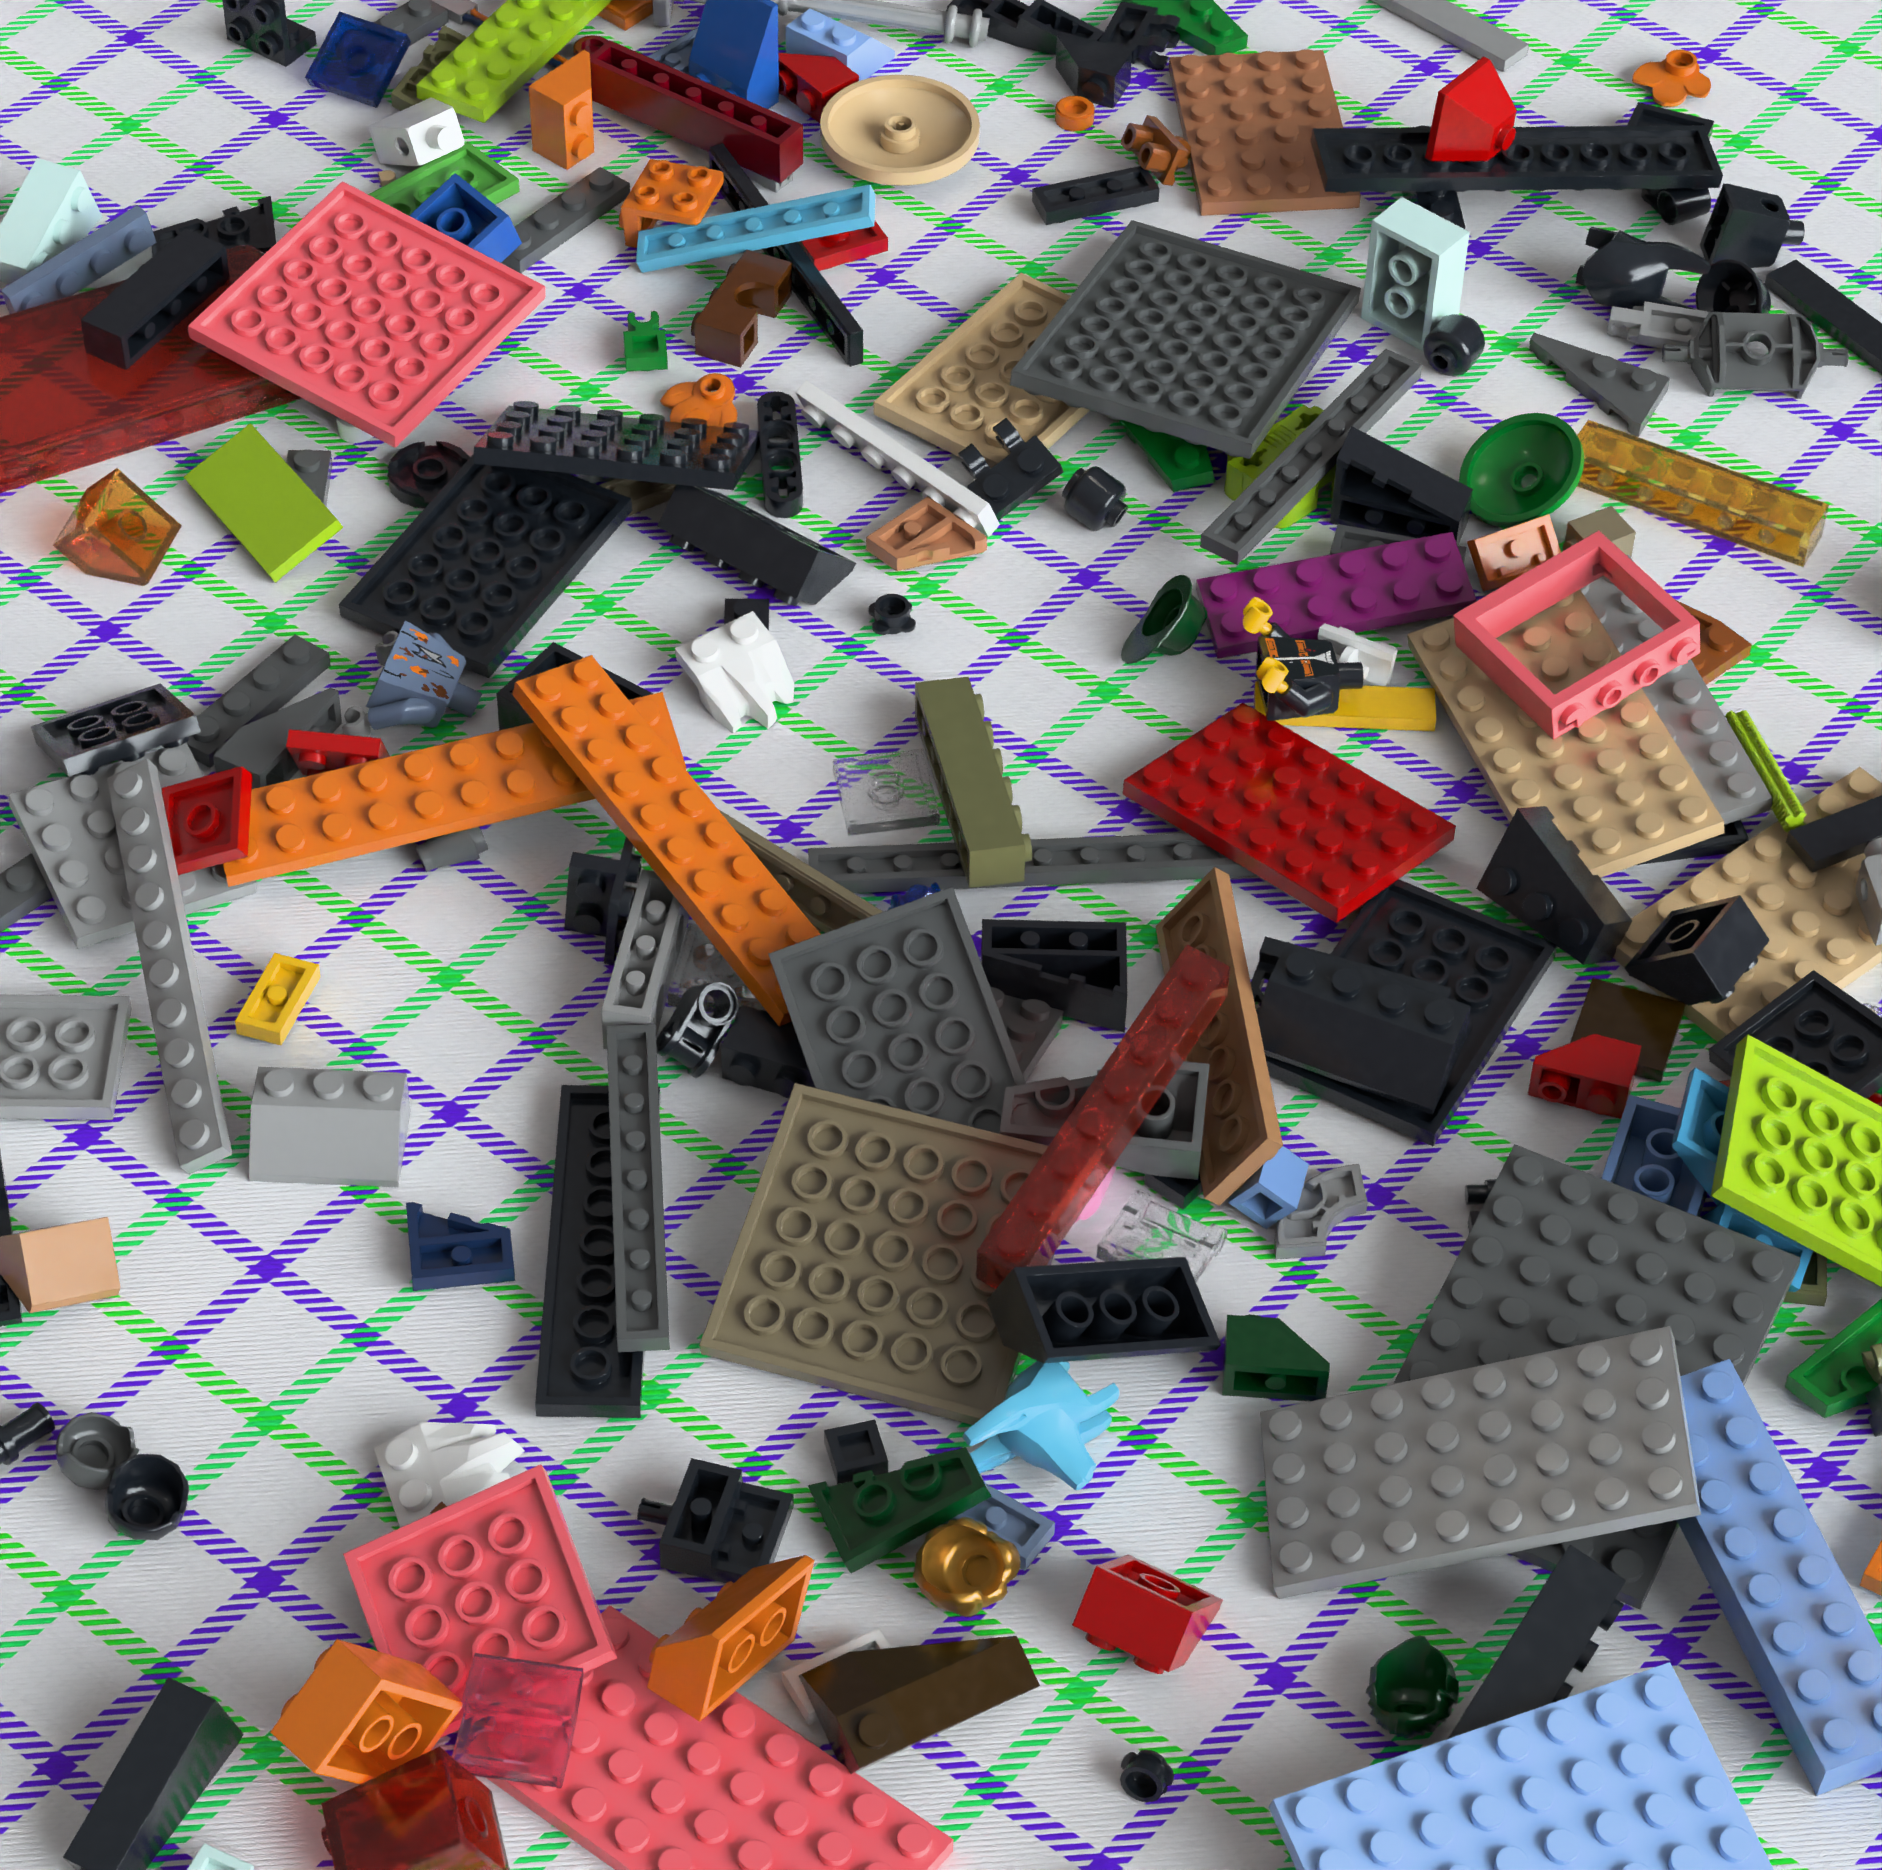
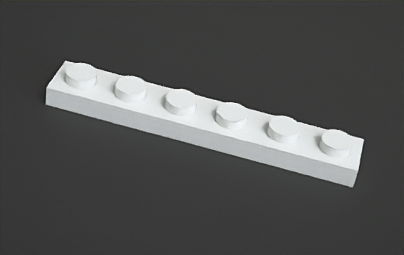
M806 380L795 392L804 407L801 410L802 415L817 428H821L824 425L831 430L833 437L844 447L850 449L854 445L860 449L862 456L875 468L880 469L882 466L888 468L894 479L906 489L910 490L914 486L922 492L923 498L930 497L988 537L1000 525L988 502Z

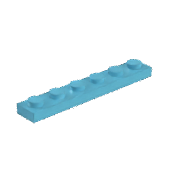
M865 185L703 218L697 225L677 223L638 231L636 263L641 272L644 273L744 253L746 249L754 251L874 227L875 193L871 185Z

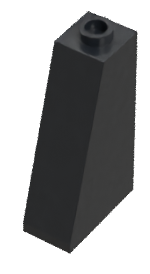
M167 1678L63 1856L75 1870H146L244 1735L215 1699L176 1680Z

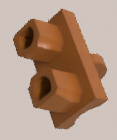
M1147 115L1143 125L1129 123L1121 139V145L1138 157V164L1144 170L1151 171L1163 185L1173 186L1175 170L1187 166L1190 159L1191 146L1180 136H1174L1154 116Z

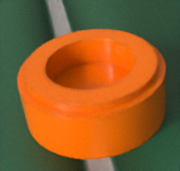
M1065 97L1056 104L1055 122L1059 127L1068 131L1086 130L1094 123L1095 107L1090 100L1084 97Z

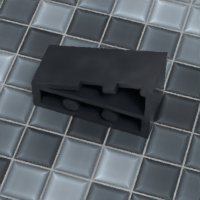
M1546 806L1517 808L1476 889L1581 964L1612 961L1617 946L1621 944L1632 923V919L1601 878L1590 872L1578 856L1580 850L1572 840H1566L1552 820L1555 817Z

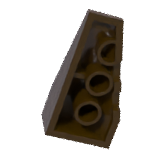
M1017 1636L848 1652L799 1675L837 1760L847 1767L850 1774L863 1770L1040 1686Z

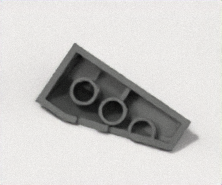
M1156 1059L1143 1062V1067L1117 1072L1114 1071L1113 1067L1097 1070V1075L1073 1080L1059 1077L1005 1087L1000 1134L1083 1154L1085 1159L1147 1175L1198 1180L1210 1064Z

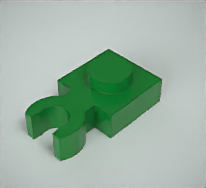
M651 311V319L649 321L638 322L635 319V313L629 312L627 316L628 331H623L626 371L668 369L665 329L659 330L658 313Z

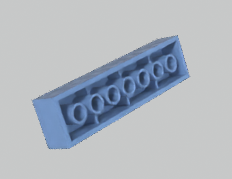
M1727 1359L1680 1376L1701 1515L1678 1519L1677 1522L1816 1796L1881 1772V1645L1731 1360Z

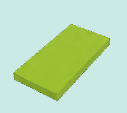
M251 423L184 476V479L275 583L343 528L338 519Z

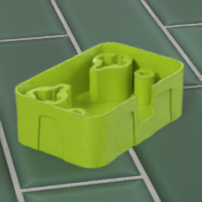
M1303 405L1273 425L1250 459L1228 455L1224 485L1225 494L1235 501L1324 410L1315 405L1311 408ZM1336 465L1274 528H1287L1317 509L1319 489L1331 481L1330 498H1333Z

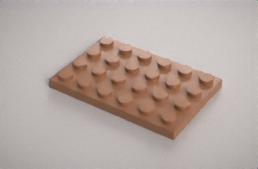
M1323 50L1264 51L1261 53H1225L1222 55L1205 56L1185 55L1183 57L1169 58V73L1183 137L1191 146L1189 164L1201 216L1360 207V192H1325L1310 142L1313 128H1343Z

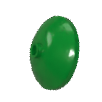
M1527 413L1513 416L1497 423L1476 440L1466 454L1461 466L1459 482L1473 489L1470 511L1483 522L1498 527H1511L1553 513L1571 496L1580 481L1584 468L1583 446L1572 427L1553 415Z

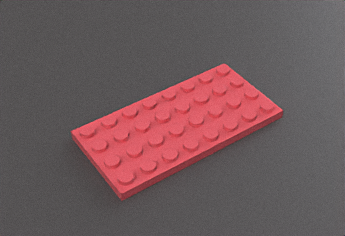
M610 1605L601 1613L617 1658L510 1706L465 1752L467 1765L615 1870H937L953 1852L954 1839L857 1773L850 1774L844 1764L735 1691L699 1722L648 1689L647 1685L652 1664L649 1662V1656L659 1638Z

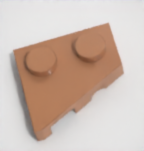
M927 496L866 537V550L895 571H901L983 553L987 550V536Z

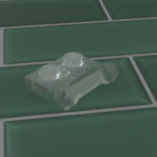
M1135 1190L1098 1243L1096 1258L1110 1262L1186 1257L1195 1282H1197L1212 1258L1216 1257L1223 1248L1228 1230L1214 1223L1206 1226L1152 1202L1151 1195ZM1143 1219L1146 1220V1221H1148V1222H1151V1223H1153V1224H1155V1225H1157V1226H1160V1227H1162V1228H1164V1229H1166V1230H1169V1231H1171V1232H1173V1233H1175V1234H1178V1235H1180V1236H1182V1237H1184V1238H1187V1239H1189V1240H1191V1241H1193V1242H1196V1243H1198V1244L1192 1243V1242H1190V1241H1188V1240H1186V1239H1183V1238H1181V1237H1179V1236H1177V1235H1174V1234H1172V1233H1170V1232H1168V1231H1165V1230H1163V1229H1161V1228H1158V1227H1156V1226H1154V1225H1152V1224H1149V1223L1143 1221Z

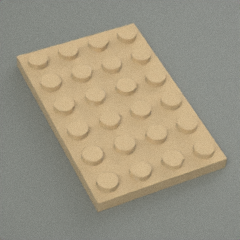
M1020 273L874 401V415L958 457V453L972 443L990 468L1009 455L996 440L998 435L993 431V427L1005 418L1016 428L1024 442H1027L1036 435L1044 446L1049 449L1090 410L1082 407H1071L1063 401L1043 395H1032L1024 389L1011 386V371L1071 296Z

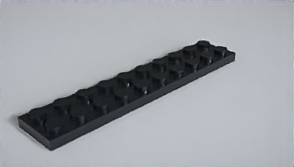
M1704 125L1513 127L1516 129V135L1510 147L1505 151L1501 150L1488 161H1430L1426 159L1425 154L1431 128H1313L1310 141L1325 192H1465L1468 190H1494L1502 192L1506 190L1545 191L1572 189L1582 191L1585 189L1662 190L1669 188L1699 190L1702 188H1720L1723 177Z

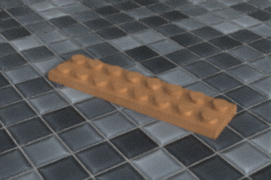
M1214 867L1155 927L1179 1061L1210 1064L1199 1173L1204 1199L1220 1206L1236 1190L1240 1189L1247 1179L1265 1162L1271 1160L1277 1154L1278 1150L1283 1146L1230 876Z

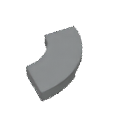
M1359 1164L1333 1168L1305 1182L1297 1210L1277 1221L1274 1243L1275 1259L1325 1256L1327 1237L1333 1227L1348 1217L1366 1213L1368 1202Z

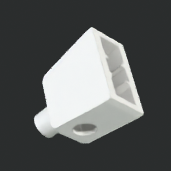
M428 98L368 126L380 164L420 166L464 145V138L453 107L434 98Z

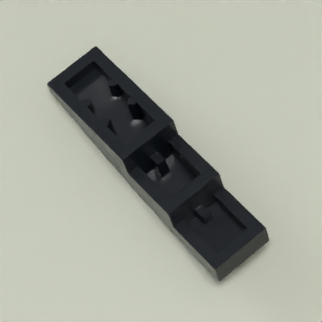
M952 0L946 10L948 11L950 5H956L958 8L957 13L973 15L975 9H981L982 17L990 18L988 37L1013 46L1056 55L1057 34L1060 31L1098 42L1104 31L1044 0H1035L1030 6L1019 0Z

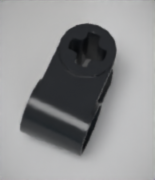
M1690 188L1642 189L1641 191L1643 200L1650 204L1668 225H1675L1705 215L1711 208V196L1708 188L1699 190Z
M722 982L700 984L688 988L682 995L672 1017L657 1037V1054L660 1056H671L686 1066L687 1073L692 1077L697 1078L701 1076L714 1060L720 1042L737 1015L739 1001L736 992L729 985ZM707 994L715 1002V1011L711 1017L704 1009L703 1002Z

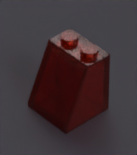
M440 1746L321 1803L326 1825L322 1828L321 1835L327 1851L332 1856L335 1870H510L492 1791Z

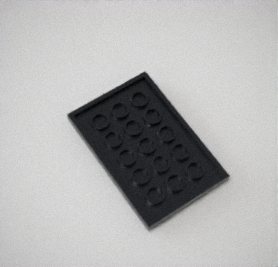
M517 401L513 403V406L509 405L474 446L473 464L734 490L759 449V431L749 430V425L738 422L725 423L724 427L707 426L706 420L698 418L682 419L681 423L667 422L664 416L658 414H642L638 419L623 417V413L617 410H599L597 414L581 413V408L576 406L561 405L556 406L555 410L539 409V404L535 402Z
M473 454L338 604L340 616L383 635L388 631H395L399 634L405 621L426 633H438L454 651L465 657V669L490 678L633 511L630 497L569 473L473 464Z
M1398 879L1365 903L1331 955L1450 987L1452 1000L1471 1006L1468 1037L1433 1115L1298 1066L1266 1057L1269 1076L1434 1146L1551 965L1556 955L1557 946L1545 939Z

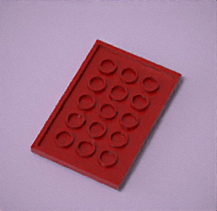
M1241 703L1124 779L1123 783L1124 796L1335 923L1452 842L1456 825L1303 738L1276 721H1267L1264 714L1245 703Z

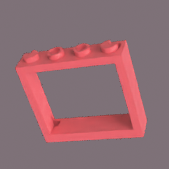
M1599 530L1453 615L1456 646L1553 740L1574 727L1578 728L1584 721L1606 708L1614 707L1623 698L1640 688L1653 684L1662 675L1679 665L1688 663L1689 659L1700 653V622ZM1605 576L1664 631L1554 695L1496 638L1600 577Z

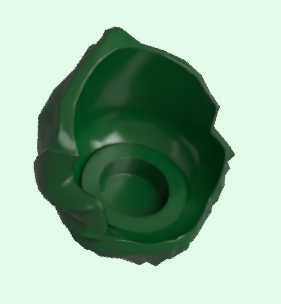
M1424 1636L1407 1639L1385 1652L1375 1665L1370 1668L1369 1686L1366 1689V1694L1370 1697L1367 1704L1372 1709L1370 1714L1376 1718L1377 1724L1397 1737L1413 1739L1417 1735L1424 1736L1426 1732L1435 1731L1440 1723L1446 1722V1719L1451 1715L1453 1704L1458 1703L1459 1681L1456 1679L1451 1662L1438 1649L1430 1645Z

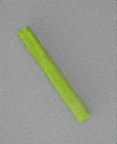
M1732 710L1727 712L1725 717L1772 796L1771 809L1783 830L1788 833L1792 829L1806 825V822H1804V817L1807 815L1795 796L1749 713L1746 710L1738 713Z

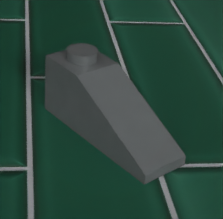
M329 688L240 727L227 742H223L217 748L214 755L216 773L243 766L252 774V789L289 781L299 770L286 748L289 729L333 734L342 724L338 690Z

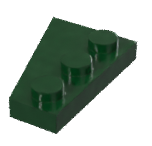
M966 1447L906 1461L901 1469L879 1475H874L872 1470L853 1474V1481L828 1486L826 1481L808 1485L842 1561L851 1574L992 1497Z

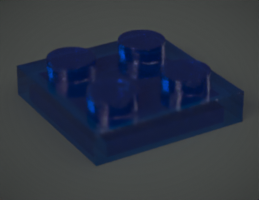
M339 11L305 78L311 86L377 108L409 48L411 40L405 33Z

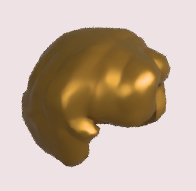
M962 1517L957 1520H950L947 1524L932 1529L926 1535L924 1543L916 1553L913 1577L920 1587L921 1593L934 1605L964 1617H971L978 1614L982 1608L1003 1600L1007 1594V1583L1016 1577L1020 1569L1021 1560L1014 1543L1000 1538L993 1531H987V1527L983 1522L975 1521L969 1517Z

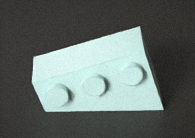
M39 158L35 160L0 223L1 282L11 284L85 238L100 221L102 215L80 170Z

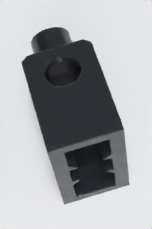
M1723 183L1699 245L1705 260L1711 265L1720 260L1733 259L1743 262L1750 268L1769 267L1775 263L1782 244L1800 245L1802 243L1805 228L1802 221L1790 220L1783 200L1778 195Z

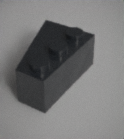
M1351 426L1337 457L1330 523L1413 538L1453 532L1456 543L1459 545L1468 523L1473 489Z
M982 919L981 964L990 987L997 988L1004 995L1015 998L1044 1001L1052 1008L1063 1010V1016L1125 1033L1127 1008L1126 922Z

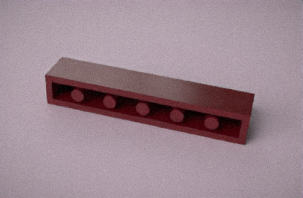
M610 40L590 55L592 101L709 152L710 146L723 143L741 167L779 184L803 164V124Z

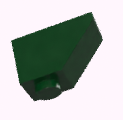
M1252 1314L1244 1316L1227 1315L1222 1395L1296 1401H1314L1326 1398L1330 1363L1279 1318L1261 1317Z

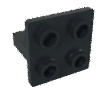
M627 837L620 860L573 852L569 864L564 930L606 937L604 964L614 965L617 949L620 947L627 923L625 918L629 916L637 887L632 886V883H638L643 857L635 854V847Z

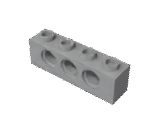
M642 870L603 1002L601 1009L603 1049H607L606 1026L655 1024L657 1036L690 915L654 871Z

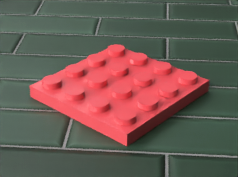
M541 1464L343 1554L376 1650L421 1664L465 1703L440 1738L617 1658L549 1476Z

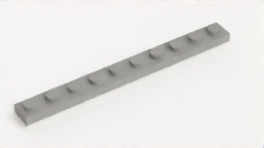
M146 758L108 777L107 782L179 1167L192 1174L232 1155V1149L158 770Z

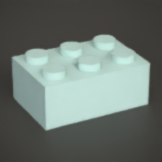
M1403 197L1375 217L1371 224L1361 318L1423 351L1425 338L1434 326L1446 315L1459 314L1469 231Z

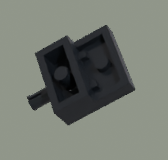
M691 1458L673 1505L642 1498L638 1508L637 1520L665 1525L659 1542L660 1568L723 1583L729 1581L735 1583L750 1569L774 1563L794 1507V1494L743 1483L742 1470Z

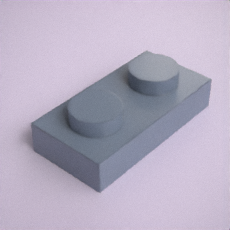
M986 1484L992 1497L950 1520L969 1517L975 1521L983 1522L987 1527V1531H993L1000 1538L1014 1543L1020 1555V1568L1026 1571L1054 1536L1055 1522Z

